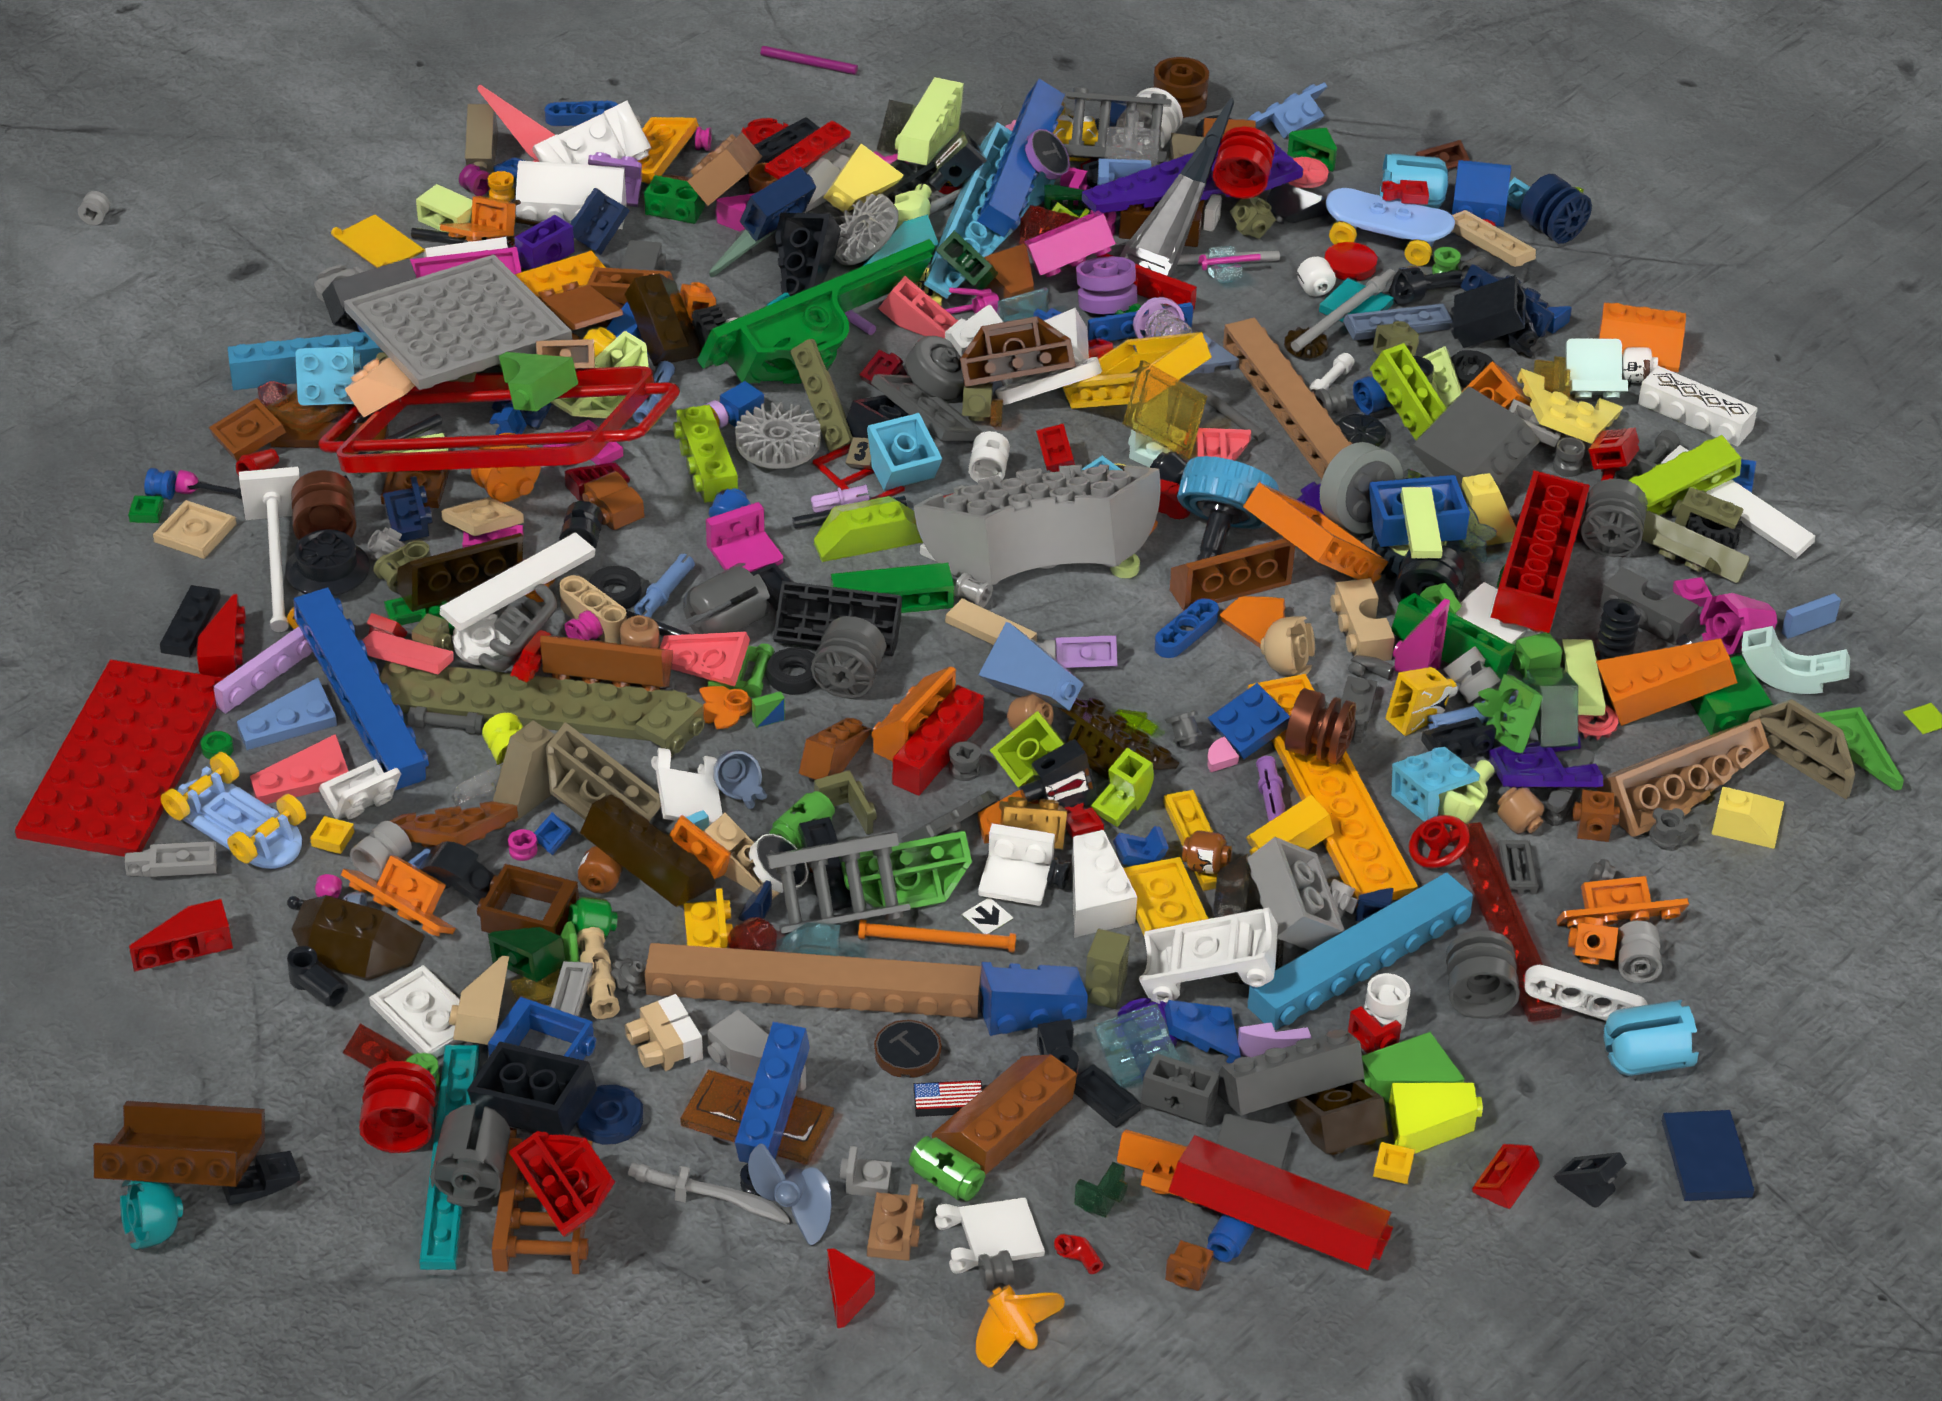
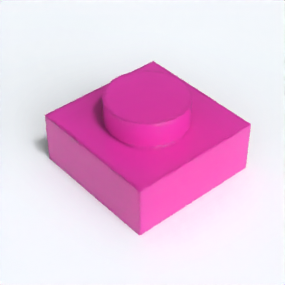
M1702 577L1674 581L1673 592L1699 605V607L1705 605L1708 597H1712Z

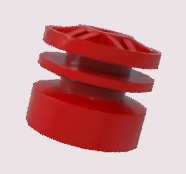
M1235 127L1227 131L1220 142L1218 156L1216 157L1213 169V180L1216 186L1223 193L1235 198H1254L1261 194L1267 187L1274 159L1275 146L1272 139L1265 132L1253 127Z
M390 1061L379 1064L371 1069L364 1080L363 1105L359 1121L360 1135L367 1144L381 1151L407 1153L420 1149L429 1142L433 1134V1109L436 1103L435 1097L437 1092L436 1079L427 1069L406 1061Z

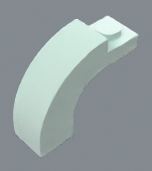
M1773 626L1743 632L1742 654L1747 665L1759 679L1774 688L1797 694L1823 693V683L1849 678L1850 656L1847 649L1814 656L1795 654L1783 647L1778 640Z

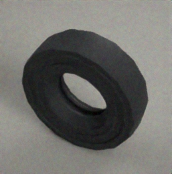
M608 566L599 569L589 580V583L625 609L634 606L642 594L640 577L635 571L627 567ZM612 584L626 587L624 591L617 593L604 590L606 586Z
M786 648L773 654L767 663V679L771 686L777 691L789 695L803 694L814 689L818 685L813 679L811 665L815 654L802 648ZM791 666H797L805 669V673L798 676H790L783 673V670Z

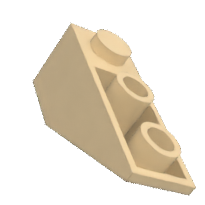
M724 813L706 828L704 832L731 852L728 868L724 876L755 892L763 882L756 876L753 870L755 864L753 859L750 861L749 858L750 847L754 842ZM772 889V900H773L780 892L774 891V890Z

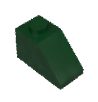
M541 927L493 931L488 934L492 963H495L501 956H509L507 969L532 981L538 982L562 968L563 961H565L562 936Z

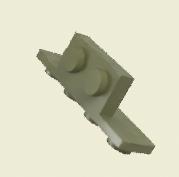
M808 339L793 348L791 354L816 419L819 421L828 450L833 452L851 443L853 437L831 376L825 368L814 339Z
M1646 511L1642 540L1660 548L1659 554L1671 560H1675L1676 556L1686 560L1685 566L1697 572H1701L1702 568L1734 583L1740 582L1750 562L1749 556L1655 513Z

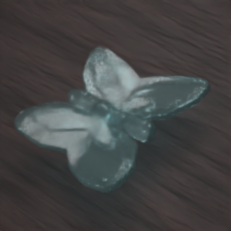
M1466 503L1470 516L1466 539L1459 540V550L1469 552L1473 558L1485 563L1487 561V553L1484 548L1487 545L1486 541L1495 537L1497 531L1488 525L1479 523L1474 510Z

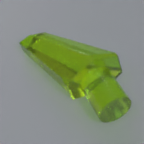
M1118 709L1115 713L1124 717L1128 721L1127 725L1131 728L1141 729L1150 736H1153L1158 729L1156 724L1147 719L1148 713Z

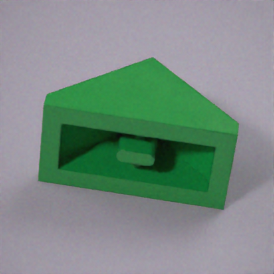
M1327 127L1298 130L1289 133L1287 152L1289 156L1294 158H1314L1323 162L1327 166L1328 171L1333 172L1335 170L1337 147Z

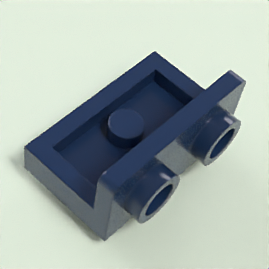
M594 188L586 198L576 217L570 223L573 225L574 238L601 255L630 210L604 194L598 188Z
M416 476L410 477L412 488L383 493L390 527L402 534L399 540L401 542L428 537V524L433 523L430 507H424L423 503H428L424 485H418Z

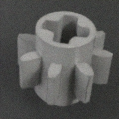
M386 527L383 531L376 530L368 542V549L373 551L370 558L377 561L383 555L405 546L403 542L399 541L402 534Z
M1333 879L1329 889L1339 916L1342 918L1345 911L1353 913L1358 900L1352 897L1355 888Z

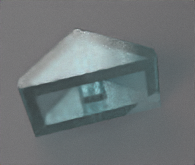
M1046 287L999 300L997 314L1003 322L1033 317L1037 309L1048 312L1049 290Z

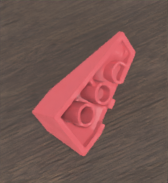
M479 85L478 91L528 155L534 159L533 162H540L532 150L533 146L555 136V134L482 85Z

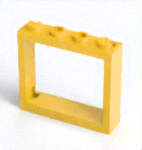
M1202 332L1128 339L1098 359L1102 368L1100 374L1063 386V390L1071 409L1145 403L1211 359L1212 356ZM1138 367H1146L1140 372L1130 373Z

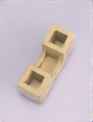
M1371 578L1336 582L1335 595H1331L1330 599L1331 609L1334 613L1337 612L1340 631L1345 632L1348 652H1352L1354 656L1376 657L1383 661L1392 660L1395 637L1387 618L1376 619L1379 598Z

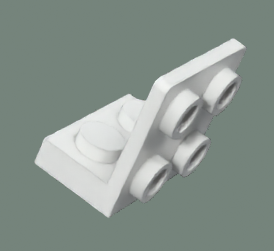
M992 823L989 832V853L978 894L984 897L1040 906L1047 886L1049 868L1054 859L1055 834Z

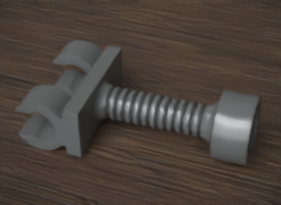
M1663 430L1655 439L1656 448L1646 459L1635 455L1627 467L1619 468L1623 471L1618 476L1629 480L1634 473L1642 475L1652 470L1664 454L1669 455L1680 445L1678 435L1671 430Z

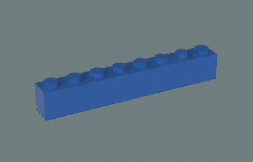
M1041 79L1036 81L1025 97L977 219V222L1002 237H1005L1010 229L1014 231L1018 227L1022 219L1019 214L1024 211L1028 200L1025 198L1030 195L1034 188V184L1031 182L1039 174L1029 162L1025 151V145L1028 144L1027 136L1038 129H1046L1053 133L1058 125L1057 119L1064 109V106L1061 104L1065 94Z
M328 587L295 597L294 618L373 760L377 759L384 773L394 768L399 769L401 776L395 790L425 781V767L429 766L427 754L423 748H418L412 727H406L400 706L393 704L387 683H382L379 679L377 665L374 661H369L364 642L357 640L354 625L350 618L346 619L344 617L343 607L339 598H334Z

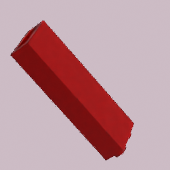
M1194 1135L1178 1160L1168 1190L1172 1194L1365 1270L1369 1269L1373 1259L1380 1261L1394 1228L1388 1225L1391 1211Z

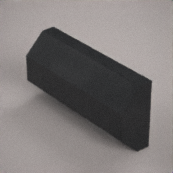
M782 581L773 640L774 642L819 647L827 626L833 620L843 616L858 617L867 620L880 630L887 645L884 655L893 656L898 643L902 597L895 594Z

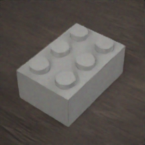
M1274 837L1247 858L1251 868V877L1256 883L1261 896L1260 903L1263 908L1269 907L1278 924L1277 939L1297 945L1300 948L1312 950L1345 931L1316 853Z

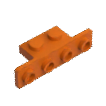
M390 855L378 882L360 871L342 870L341 876L350 880V887L363 893H367V891L374 895L373 900L383 906L391 907L392 905L399 909L397 914L400 917L415 922V920L423 924L422 929L427 933L435 936H440L441 933H454L455 927L433 915L446 884L400 857Z
M1646 876L1584 882L1581 885L1585 909L1563 911L1556 921L1557 926L1567 925L1568 929L1576 928L1577 922L1584 923L1585 916L1605 919V926L1616 924L1619 922L1618 920L1630 919V922L1636 920L1646 921L1651 916L1660 915L1662 919H1673L1681 916V913L1689 906L1688 898L1651 902Z
M1124 1130L1121 1136L1117 1162L1144 1170L1141 1180L1142 1186L1149 1187L1158 1194H1169L1168 1190L1178 1160L1187 1147L1134 1131ZM1184 1198V1200H1186L1189 1203L1198 1204Z

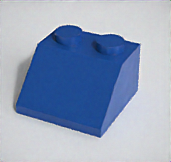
M1458 160L1452 215L1467 210L1481 219L1495 222L1496 226L1504 227L1511 165Z

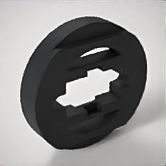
M1462 350L1451 357L1462 388H1466L1492 361L1494 362L1487 354L1474 350ZM1477 362L1479 368L1476 372L1465 375L1463 369L1467 363Z

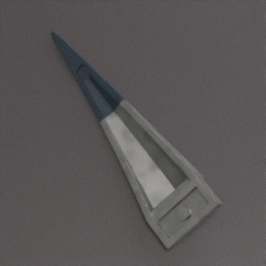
M1233 98L1229 99L1171 187L1125 245L1120 257L1130 259L1137 265L1169 277L1173 270H1176L1234 106Z

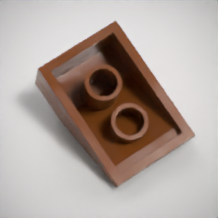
M578 281L563 284V290L557 292L554 291V288L538 292V298L570 330H576L623 315L622 309L592 286L578 285Z

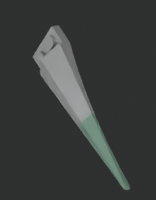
M831 150L803 169L805 173L813 178L816 185V190L804 213L827 201L823 197L849 157ZM777 229L756 242L745 230L709 272L710 277L716 276L748 250L776 232Z

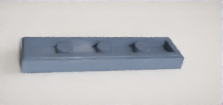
M1444 304L1347 314L1343 320L1353 340L1375 338L1377 325L1393 324L1395 321L1408 323L1417 333L1450 329V324L1453 323Z

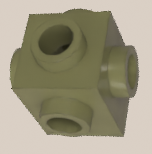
M1259 197L1240 198L1229 211L1237 223V230L1244 236L1251 235L1258 239L1276 221L1270 211L1272 209L1270 204Z
M1395 321L1393 324L1377 325L1373 351L1377 355H1380L1383 350L1405 343L1412 356H1415L1419 345V334L1408 323Z

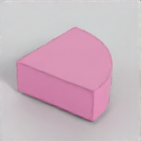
M1225 736L1216 740L1210 746L1207 763L1210 772L1238 764L1239 755Z

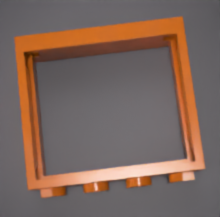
M1261 482L1257 484L1243 506L1317 562L1357 580L1371 578L1374 584L1375 581L1381 578L1382 575L1380 574L1388 563L1386 559L1316 508Z

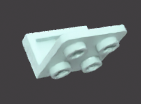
M1569 339L1566 342V394H1575L1577 399L1592 398V395H1603V399L1620 398L1621 394L1628 391V380H1622V342L1619 339Z

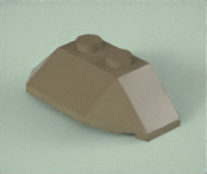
M1792 699L1750 714L1748 722L1758 718L1761 720L1770 747L1767 749L1768 752L1842 798L1847 799L1850 797L1855 771L1848 743L1842 729Z
M566 722L547 744L546 754L550 794L584 820L592 803L610 794L623 800L625 805L637 814L645 817L649 822L660 809L659 793Z

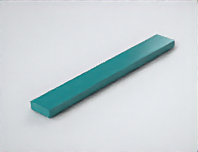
M445 1045L430 1175L445 1117L451 1111L463 1105H472L467 1089L478 1074L479 1045ZM430 1177L419 1260L420 1270H456L463 1206L447 1202L448 1196L441 1192L435 1184L432 1188Z

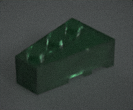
M1564 668L1527 669V678H1522V682L1543 695L1534 722L1540 746H1578V684Z

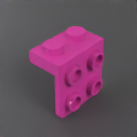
M759 502L706 519L707 547L724 570L738 563H745L746 565L742 567L749 572H753L773 563L776 565L783 563V555L764 531V508Z

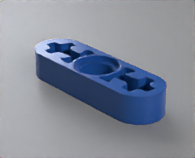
M613 101L554 102L545 107V121L551 126H578L603 114L604 111L618 104Z
M1199 599L1157 632L1155 636V652L1164 658H1174L1182 653L1218 622V604L1210 599ZM1191 626L1194 629L1191 631H1185L1180 629L1179 627Z

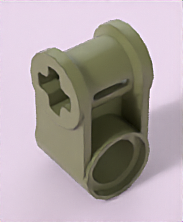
M420 540L411 541L405 546L383 555L374 565V574L378 578L384 579L391 591L398 592L397 584L395 583L397 581L398 567L410 561L430 557L429 545Z

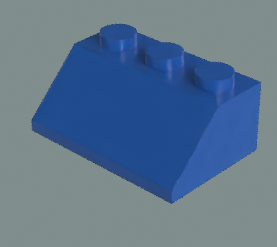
M1455 475L1370 482L1369 491L1373 529L1380 547L1409 544L1401 499L1402 487H1431L1441 542L1466 539L1470 511Z

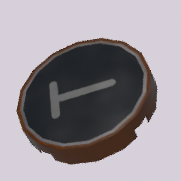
M914 1020L895 1021L886 1025L877 1034L874 1042L875 1059L882 1070L893 1076L901 1077V1074L910 1075V1078L920 1077L931 1072L938 1065L942 1050L940 1037L932 1027L923 1022Z

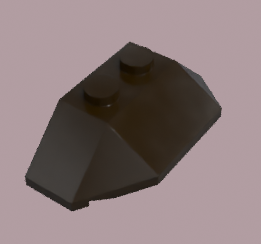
M328 895L305 900L291 929L298 946H308L314 949L317 953V959L331 971L365 981L389 974L401 967L404 969L412 966L425 938L424 934L385 911Z

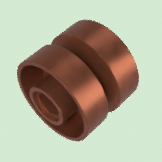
M327 470L313 471L300 477L295 482L291 491L293 530L297 539L300 541L309 533L326 529L344 532L352 538L356 530L354 492L347 478L339 473Z

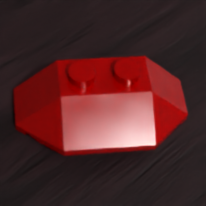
M537 1131L509 1151L516 1165L564 1237H567L596 1216L615 1184V1180L586 1138L568 1135H549L547 1132Z

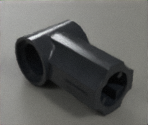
M299 946L288 953L290 984L294 988L307 990L326 1007H335L342 1002L344 995L348 992V984L317 959V953L314 949L308 946Z

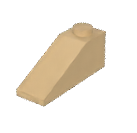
M501 956L461 992L459 1005H452L449 1025L455 1026L454 1040L488 1045L497 1029L509 956Z

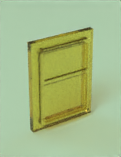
M1142 360L1138 367L1122 424L1164 448L1178 453L1184 459H1190L1207 396Z

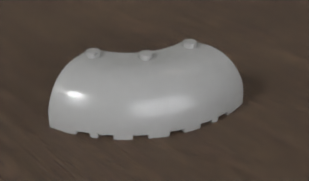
M1099 464L1098 467H1090L1082 470V465L1059 466L1060 472L1042 473L1041 468L1018 471L1015 478L1001 480L999 475L978 480V485L955 487L954 494L946 497L939 493L914 506L916 525L925 547L938 563L948 562L953 575L960 577L966 572L972 576V579L981 583L988 582L991 585H995L998 581L1020 572L1035 568L1050 569L1060 564L1096 563L1104 564L1106 567H1116L1136 553L1151 533L1160 503V471L1156 468L1128 465L1124 467V471L1109 470V465Z

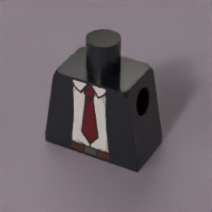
M962 129L935 158L934 162L937 171L928 181L938 191L948 181L954 187L959 186L987 161L981 147Z
M1076 739L1070 740L1034 761L1031 767L1035 781L1020 786L1022 798L1027 799V803L1039 799L1058 801L1059 806L1065 808L1074 807L1081 803H1084V806L1090 805L1098 798L1086 752Z

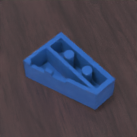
M981 962L980 1009L990 1036L1038 1028V1024L1066 1019H1071V1022L1087 1017L1088 995L1077 967L1039 965L1036 970L1022 969L1020 964L1010 963L1009 968L993 967L991 962Z

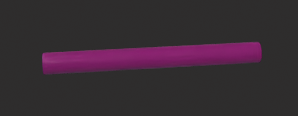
M768 46L761 47V56L856 75L858 71V65Z

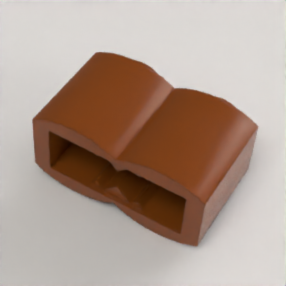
M611 472L584 484L585 493H583V500L591 502L601 509L604 518L603 525H607L612 530L645 517L643 500L632 487L628 486L627 482L618 472Z

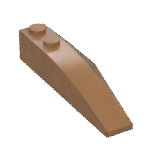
M1758 718L1603 776V786L1596 788L1600 792L1614 793V806L1620 807L1618 824L1630 836L1635 837L1650 831L1651 827L1656 823V819L1652 816L1656 808L1664 810L1679 808L1684 812V816L1687 815L1693 806L1708 798L1713 790L1720 785H1724L1732 778L1731 776L1739 769H1744L1770 747L1761 720Z

